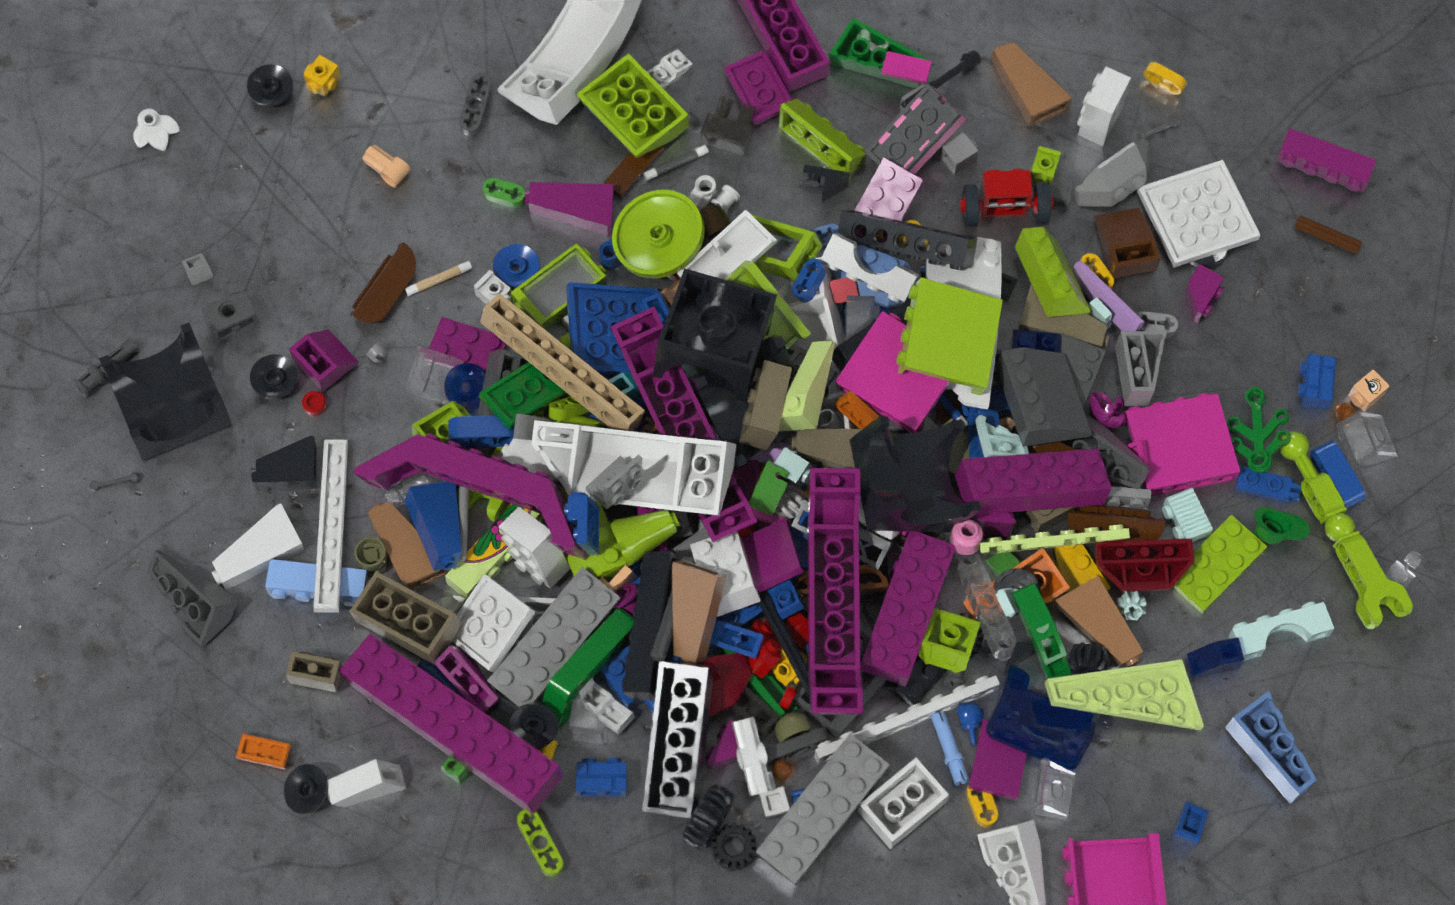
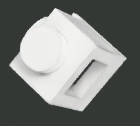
M491 270L474 285L475 295L485 304L489 303L499 293L511 301V288L497 278Z

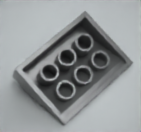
M1025 347L1001 351L996 369L1022 447L1090 437L1092 435L1064 354Z

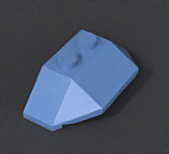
M863 245L857 246L860 262L872 272H889L897 265L915 272L906 261ZM839 268L837 271L830 269L836 280L846 278L847 272ZM860 279L856 282L859 298L885 308L899 306L904 303L903 301H900V303L892 301L887 297L888 293L882 290L875 292L866 287L867 283Z

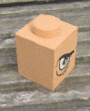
M1373 369L1352 387L1348 395L1352 403L1365 412L1386 394L1390 385Z

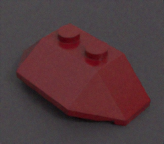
M1192 538L1095 542L1097 567L1122 592L1171 590L1195 562Z
M739 653L718 655L698 663L715 666L709 717L735 706L739 701L748 680L753 675L745 655Z

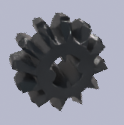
M1084 642L1075 644L1071 649V653H1069L1068 667L1071 668L1072 672L1079 674L1105 671L1110 667V653L1108 649L1100 647L1099 644L1094 645L1091 642L1089 644Z

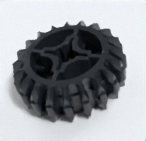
M718 784L708 788L697 807H695L683 832V841L687 842L689 846L698 850H703L709 846L713 835L722 826L732 807L734 794L729 789Z

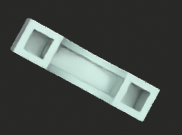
M1313 601L1304 604L1301 609L1294 611L1293 608L1285 609L1279 612L1277 616H1261L1256 619V622L1250 624L1246 621L1240 622L1233 626L1228 637L1239 663L1262 656L1266 649L1267 637L1277 631H1291L1301 636L1306 642H1311L1330 636L1334 626L1325 603L1316 604Z

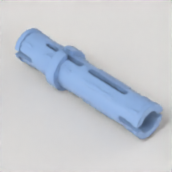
M941 711V715L937 712L931 715L930 718L946 758L944 763L946 766H949L954 785L959 786V782L963 785L970 781L963 764V754L959 753L946 717V712Z

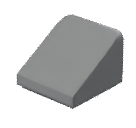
M203 253L181 261L192 286L213 278L212 271Z

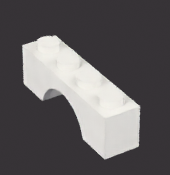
M839 233L832 235L821 257V260L826 262V267L837 271L839 268L847 272L845 276L856 282L860 279L867 283L866 287L875 292L882 290L888 293L887 297L897 303L908 300L910 287L912 284H916L920 276L901 265H897L885 273H876L868 270L859 260L857 243Z

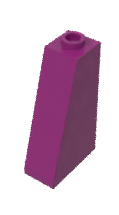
M530 182V190L525 191V204L529 205L531 214L606 236H612L613 184Z

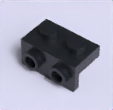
M917 654L906 686L889 681L885 687L888 690L896 691L910 706H913L922 700L944 669L935 665L925 664Z

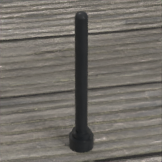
M973 49L968 50L961 56L959 63L929 84L937 89L963 70L974 69L981 63L980 55ZM923 88L905 99L901 104L902 108L904 109Z

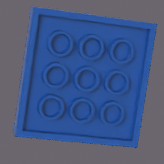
M569 282L566 285L571 351L601 375L617 376L622 372L630 373L611 326L645 311L646 309L641 300L657 293L658 289Z

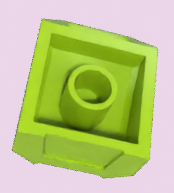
M451 401L413 423L412 434L413 436L419 434L425 437L427 433L439 437L440 441L448 444V421L453 417L471 415L465 407L455 401Z
M934 607L918 656L925 664L935 665L953 671V673L965 671L981 622Z

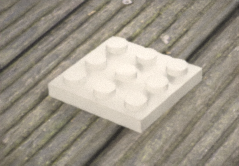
M484 574L457 614L462 626L452 642L487 670L494 673L536 611L490 576Z

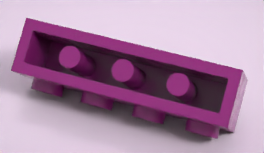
M1291 128L1287 132L1276 160L1286 167H1294L1308 175H1315L1324 178L1329 183H1337L1351 191L1362 193L1369 182L1376 163V159Z

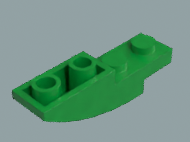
M1031 583L1012 592L1011 594L1027 636L1031 638L1046 680L1072 674L1065 657L1067 653L1036 585Z

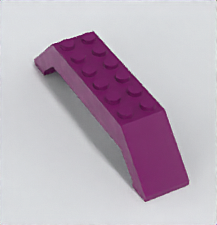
M655 307L611 326L630 373L659 434L717 441L682 366L678 365L669 368L662 378L653 376L657 344L664 326ZM733 473L720 515L697 513L712 543L757 523L754 513Z
M428 433L426 437L417 434L355 467L353 471L354 475L368 485L388 492L391 486L419 473H424L543 515L552 534L550 542L563 553L583 560L586 558L587 553L574 540L575 526L565 517L564 508L567 502L563 492L555 485L556 481L550 479V476L543 472L536 471L533 474L527 471V467L516 463L512 467L506 464L504 459L492 456L490 459L485 457L481 451L470 448V451L462 449V445L452 441H448V444L440 441L439 437Z
M810 468L808 507V678L811 714H863L859 614L860 468Z

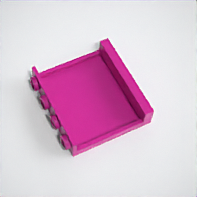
M882 311L835 383L837 389L844 393L851 390L872 410L882 416H888L890 421L908 432L918 433L923 430V422L950 381L909 370L898 374L899 365L896 364L899 351L903 347V342H900L903 329L907 325L901 323L902 320L893 313L888 315Z
M1202 393L1196 398L1190 399L1181 397L1170 403L1160 401L1143 408L1141 406H1134L1125 412L1132 443L1143 440L1146 444L1149 461L1147 465L1151 469L1143 482L1142 489H1150L1151 497L1237 480L1240 468L1218 393L1211 395L1210 393Z
M1159 833L1148 834L1146 838L1073 841L1072 838H1068L1066 846H1062L1063 861H1067L1068 871H1065V884L1070 886L1071 895L1067 896V905H1167Z

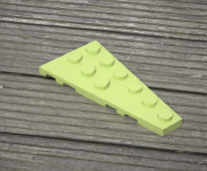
M1123 524L1111 525L1109 530L1099 531V527L1085 528V533L1076 534L1075 530L1060 531V535L1051 536L1050 532L1035 533V538H1026L1025 534L1011 536V540L1002 541L1001 537L988 538L986 543H980V549L982 554L989 555L1130 539L1129 528L1124 529Z
M1182 659L1050 678L1045 681L1052 706L1195 730H1202L1204 727Z

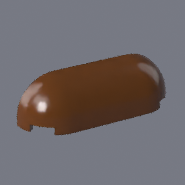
M400 243L393 256L388 255L354 302L352 308L355 310L350 314L353 318L363 323H375L387 315L412 279L416 270L415 255L406 243Z
M1081 506L1080 509L1074 510L1070 508L1068 511V526L1070 530H1075V534L1085 533V528L1099 527V531L1109 530V526L1123 524L1124 529L1129 528L1130 539L1114 541L1158 540L1164 531L1165 521L1163 518L1156 519L1150 516L1151 512L1147 510L1114 506Z
M859 565V595L876 594L888 590V581L881 571L870 565ZM808 570L803 572L794 582L800 599L808 600Z

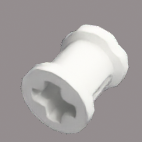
M724 185L720 195L716 199H712L710 203L713 204L714 208L719 203L727 215L728 209L734 202H738L740 195L732 187Z

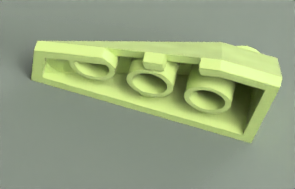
M833 340L812 342L787 389L778 431L817 429L835 346Z

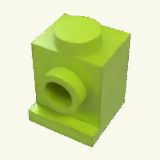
M1039 146L1030 173L1031 180L1035 183L1047 182L1050 184L1053 181L1061 152Z

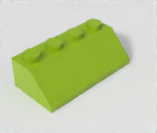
M795 99L785 102L780 106L779 128L827 167L833 170L849 172L850 181L866 164L867 154L860 145L852 143L843 131H837L832 127L825 117L817 115L809 104Z
M1044 227L1023 228L1015 249L1046 316L1055 317L1090 313L1091 310L1059 242Z
M564 489L562 492L568 504L569 495L566 493V489ZM594 501L600 507L599 555L587 554L585 560L566 553L564 555L573 576L583 567L598 580L603 577L607 581L613 579L627 563L601 504L598 501Z

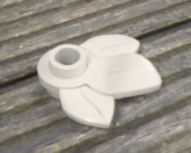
M145 109L137 117L138 126L134 131L133 137L138 148L145 146L149 142L154 148L165 151L168 145V134H175L180 130L177 122L172 117L159 115L153 109ZM150 116L153 118V122L146 123L144 119Z

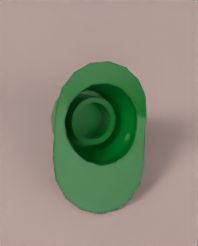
M1259 507L1255 510L1254 519L1257 524L1254 534L1266 543L1275 545L1287 539L1301 540L1308 537L1310 533L1309 525L1299 516L1269 507Z

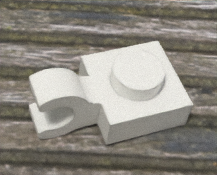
M768 772L772 790L759 794L765 818L785 814L790 809L784 787L776 788L772 772Z

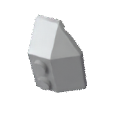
M1148 141L1131 142L1098 165L1085 178L1082 185L1079 184L1075 188L1076 204L1078 206L1112 207L1119 201H1123L1136 189L1143 187L1148 179L1150 159Z

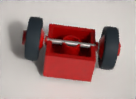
M1020 168L1012 169L1011 171L991 169L983 172L979 195L977 185L967 184L963 187L962 199L959 201L960 213H963L965 226H977L980 210L981 217L1027 216L1029 208L1033 209L1037 224H1047L1050 222L1051 210L1054 207L1049 184L1047 182L1035 183L1034 195L1032 197L1030 170Z

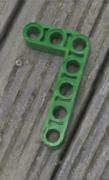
M621 607L615 610L548 682L542 704L548 706L556 714L559 727H562L570 718L578 692L629 639L634 618Z

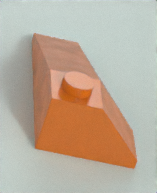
M1041 548L1012 568L1026 570L1037 578L1041 586V597L1044 603L1053 601L1070 589L1061 570L1045 548ZM995 580L963 601V604L974 620L977 619L980 622L1005 615L996 607L992 598Z

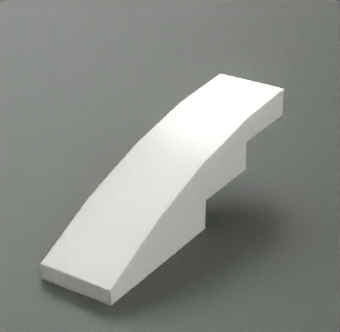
M593 678L578 692L576 702L618 735L635 718L632 711L617 702L613 695L597 685Z

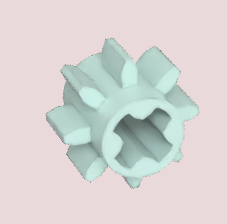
M1125 591L1121 598H1117V608L1121 615H1124L1125 621H1137L1142 614H1146L1144 606L1147 603L1145 597H1139L1138 591Z

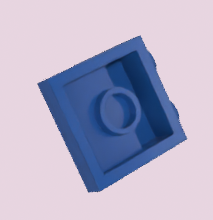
M573 492L571 496H568V504H565L564 511L566 519L575 526L574 540L588 555H599L600 507L586 493Z

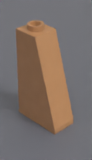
M1014 42L1007 45L1001 44L993 50L991 62L1029 127L1069 110L1072 100L1071 96Z
M391 502L376 504L368 511L373 528L379 540L385 546L389 561L401 585L414 590L445 576L449 572V570L444 569L433 570L417 530Z
M685 560L675 561L672 565L673 655L681 657L682 662L696 664V662L706 660L727 574Z
M1098 576L1055 600L1054 605L1096 645L1099 644L1100 647L1108 649L1110 658L1119 667L1125 663L1129 667L1140 661L1139 655L1143 653V650Z

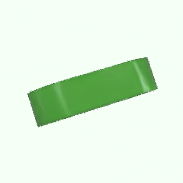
M489 178L483 183V194L489 201L513 208L520 207L525 202V190L518 184L498 178ZM493 186H496L497 190H494L493 193H490L489 189H492ZM515 192L519 193V197L511 198V195H514Z

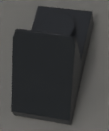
M805 164L802 183H806L811 187L822 186L821 202H825L848 187L850 173Z
M985 637L982 653L987 654L991 658L1006 657L1003 673L1005 675L1029 658L1034 646L1029 643Z

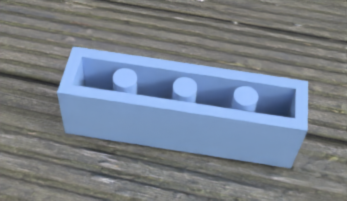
M270 559L265 585L268 594L277 599L295 597L296 600L308 602L310 599L314 600L316 564ZM342 567L340 603L349 607L353 606L369 582L367 570Z

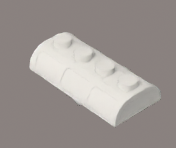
M745 210L707 244L685 269L725 279L745 260L756 263L762 255L777 243V240ZM684 269L677 272L680 278L683 274Z

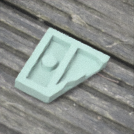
M979 415L975 419L984 457L1029 454L1027 446L1022 447L1019 435L1009 432L1008 429L1001 425L995 428L985 422L986 417L983 415Z

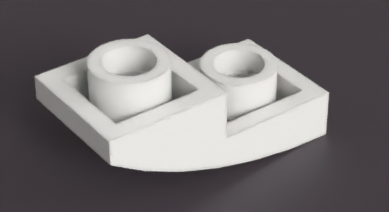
M677 49L663 57L659 65L646 72L665 89L684 75L693 64Z

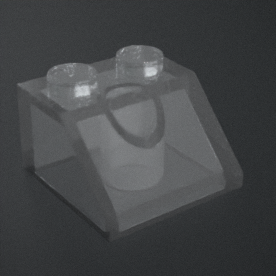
M1357 412L1336 424L1338 438L1344 444L1347 451V460L1353 467L1365 469L1400 458L1383 415Z

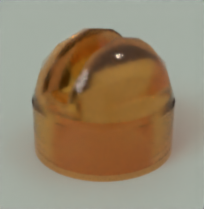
M1342 402L1336 406L1335 415L1340 422L1349 423L1355 418L1356 410L1351 404Z
M778 760L774 763L773 774L777 779L784 782L790 775L794 765L785 760Z

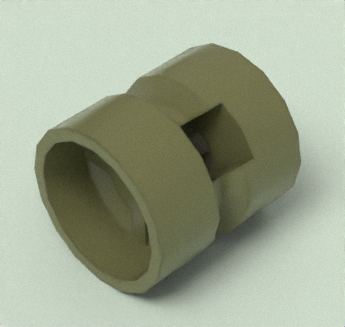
M366 537L357 543L354 549V556L358 568L367 570L369 578H372L376 571L384 574L389 565L384 544L375 537Z

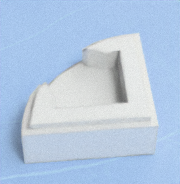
M453 595L440 598L435 603L457 614L465 603V598Z

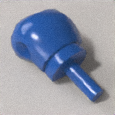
M965 702L957 707V714L960 718L962 729L969 730L971 745H976L975 728L980 727L979 722L984 719V710L976 702Z

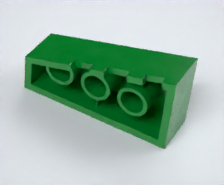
M852 18L829 53L831 65L912 88H917L922 84L882 75L887 51L931 61L855 18Z

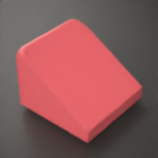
M848 277L830 281L834 304L859 299L856 281Z

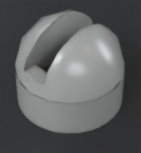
M378 342L366 355L372 361L380 363L383 362V358L387 357V350Z

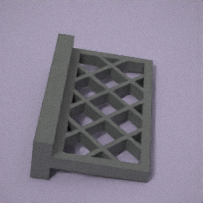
M860 630V639L863 640L864 648L861 651L865 654L870 637ZM866 672L867 680L865 683H861L863 708L885 683L886 679L870 675ZM802 687L793 700L811 714V704H808L801 698L805 693ZM823 714L811 715L831 731L830 734L838 739L858 714H836L832 722L828 721Z

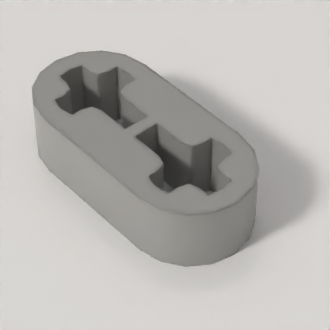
M1146 311L1137 313L1147 324L1146 327H1141L1140 331H1167L1166 338H1170L1176 333L1178 321L1173 315ZM1164 322L1169 323V330H1165Z

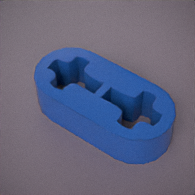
M812 258L806 261L793 284L792 293L802 303L809 302L814 298L826 275V267L820 260Z

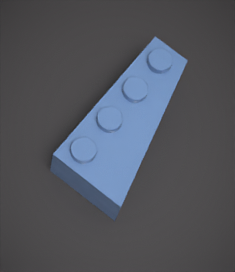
M1268 691L1235 715L1226 726V729L1291 804L1305 794L1317 780L1303 753L1299 752L1294 743L1295 738L1291 731L1288 732L1282 720L1283 716L1280 710L1276 709L1272 702L1273 697Z

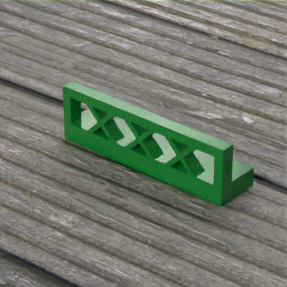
M718 647L720 655L736 653ZM769 672L763 678L753 674L751 679L748 680L747 688L776 723L784 715L798 712V708L793 702H791L786 711L779 706L785 692Z

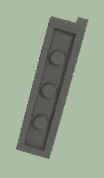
M808 499L803 500L791 525L808 534V528L799 524L804 511L808 512ZM859 525V550L861 549L863 554H859V560L879 569L894 542L882 538L879 534ZM862 540L868 542L869 544L863 545ZM874 545L882 549L877 562L867 557L864 548Z

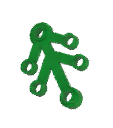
M1252 387L1246 392L1245 399L1249 406L1252 407L1253 430L1244 425L1240 418L1236 416L1228 419L1227 426L1231 432H1238L1254 443V451H1252L1243 444L1240 438H1232L1233 445L1240 443L1238 447L1234 448L1235 454L1239 453L1247 458L1248 466L1254 473H1264L1272 465L1271 457L1281 446H1287L1291 441V437L1286 430H1279L1275 434V439L1265 449L1264 442L1279 425L1287 424L1290 417L1285 409H1278L1275 411L1274 417L1263 428L1262 406L1266 402V396L1261 388ZM1280 415H1285L1283 419H1278ZM1238 422L1237 426L1231 427L1233 423ZM1287 436L1286 439L1279 440L1280 437ZM1259 461H1264L1262 464L1257 465Z

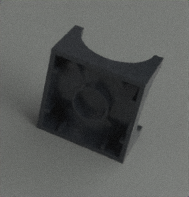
M684 268L658 340L653 376L662 378L669 368L678 365L701 366L723 376L733 386L736 392V400L746 403L764 337L765 335L768 336L771 328L777 294Z
M189 322L180 326V334L171 345L150 357L128 362L113 360L108 355L99 358L142 461L232 425L223 399L214 383Z
M774 334L763 340L755 368L760 367L764 360L791 367L789 388L796 372L789 359L783 336ZM706 368L689 377L720 441L736 444L734 465L739 467L747 463L752 456L762 451L763 449L739 443L743 428V418L749 406L747 400L746 403L736 400V392L733 386L723 376ZM751 380L749 392H750L751 388H752V389L754 388L755 382L752 381V380ZM821 414L817 427L825 423ZM797 430L778 431L770 446L796 434Z
M879 416L849 439L855 468H860V496L867 530L950 533L955 524L963 523L981 511L979 502L970 501L969 503H963L954 493L950 481L949 458L952 445L958 434L963 430L962 420H952L941 427L924 432L899 434L886 431L890 426L888 416Z

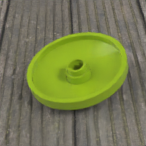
M672 190L650 191L633 199L620 212L612 232L613 249L619 261L631 273L644 278L667 277L684 269L698 254L704 240V221L696 205L687 196Z

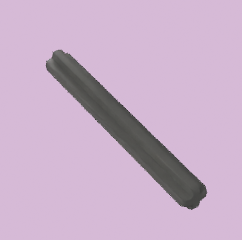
M692 557L682 558V560L695 564V561ZM672 591L651 652V657H653L654 661L665 660L673 635Z

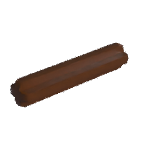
M1299 216L1295 224V228L1355 254L1359 252L1362 246L1360 240L1304 216Z

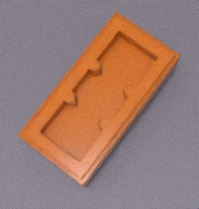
M851 390L837 398L833 404L859 429L865 428L879 417Z
M242 733L236 759L285 770L291 744Z

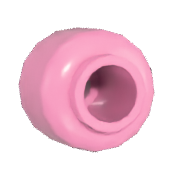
M969 519L963 523L955 524L950 536V544L956 547L954 551L966 556L977 552L983 539L981 526Z

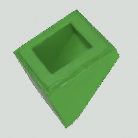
M1011 552L997 553L986 560L996 577L1020 563Z

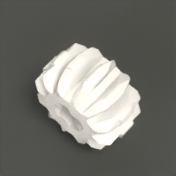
M788 482L773 514L791 521L792 518L796 517L803 500L807 496L799 486Z

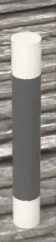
M703 145L644 172L643 175L646 181H649L708 154V148L706 145Z

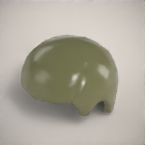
M798 712L788 713L777 722L775 735L778 742L782 743L785 742V739L790 740L804 735L809 730L812 731L813 728L806 715Z

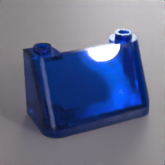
M1011 664L989 717L986 733L990 738L1060 769L1067 771L1076 769L1093 739L1099 713L1052 706L1049 697L1027 688L1030 682L1029 674Z

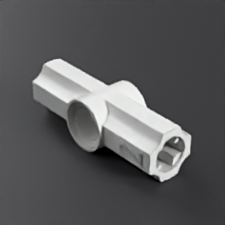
M754 717L732 722L738 745L736 750L737 760L740 768L744 770L750 796L771 791L772 788L766 768L767 754L763 743L759 740Z

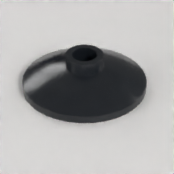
M267 64L256 68L247 80L249 96L256 103L264 106H274L282 103L289 97L293 88L289 72L285 68L274 64ZM269 87H274L273 90H267Z
M271 354L260 358L253 365L250 372L252 388L257 394L268 399H278L286 396L294 389L298 379L294 363L289 358L279 354ZM274 377L279 378V380H278L277 382H274V383L271 382V379H272V378H274Z
M528 703L520 706L512 713L509 720V731L535 749L550 744L557 736L559 729L556 714L548 706L540 703ZM537 720L538 723L531 724L529 721Z
M303 764L296 767L288 775L284 785V798L291 810L300 814H309L316 811L323 804L328 793V781L322 769L312 764Z

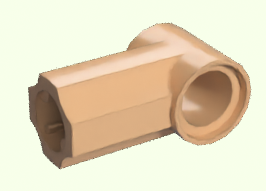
M375 144L370 146L362 157L363 162L377 171L382 179L392 187H396L411 171L404 160L397 156L393 158Z

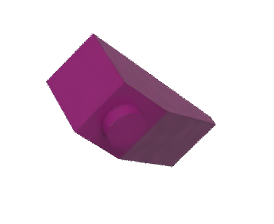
M450 645L434 662L466 700L482 712L486 713L500 699L476 663L460 647Z

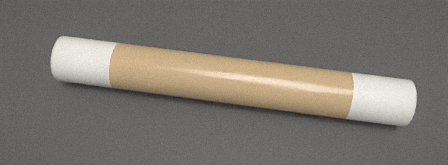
M469 261L406 287L405 292L407 296H411L472 270V266Z

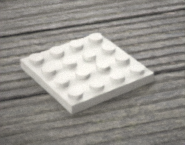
M1223 160L1144 185L1137 190L1173 267H1178L1260 239V233Z

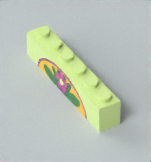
M511 504L468 550L466 560L458 561L457 566L453 567L445 575L447 584L466 600L484 574L494 579L499 574L502 564L513 559L508 552L509 547L501 539L503 535L499 526L519 506ZM522 508L544 525L546 521L542 514Z

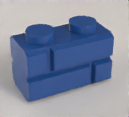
M1309 354L1305 361H1301L1299 375L1303 376V383L1298 385L1297 397H1301L1302 406L1320 409L1330 408L1334 392L1335 357Z
M583 758L582 762H576V795L626 796V762H622L620 758H608L607 762H597L595 758Z

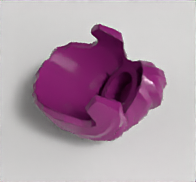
M1094 392L1090 395L1089 409L1092 418L1105 427L1117 428L1125 425L1127 417L1124 413H1119L1124 406L1122 397H1117V401L1113 403L1105 393Z

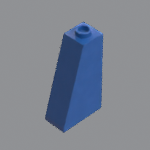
M444 481L409 487L404 502L433 570H449L456 567L462 553L456 484Z

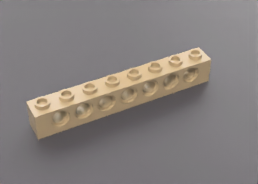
M499 293L484 306L480 320L481 324L608 427L615 430L633 432L640 425L645 411L503 295Z

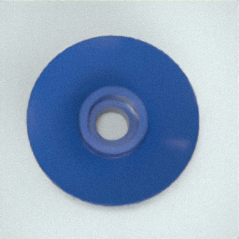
M523 244L505 246L496 254L493 261L495 276L509 287H518L540 269L539 258L535 251ZM514 267H520L521 270H520V271H513V268H514Z

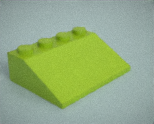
M629 53L576 94L588 109L636 158L672 141L689 127V115Z

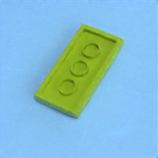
M1231 514L1194 551L1195 562L1173 588L1203 614L1268 546Z

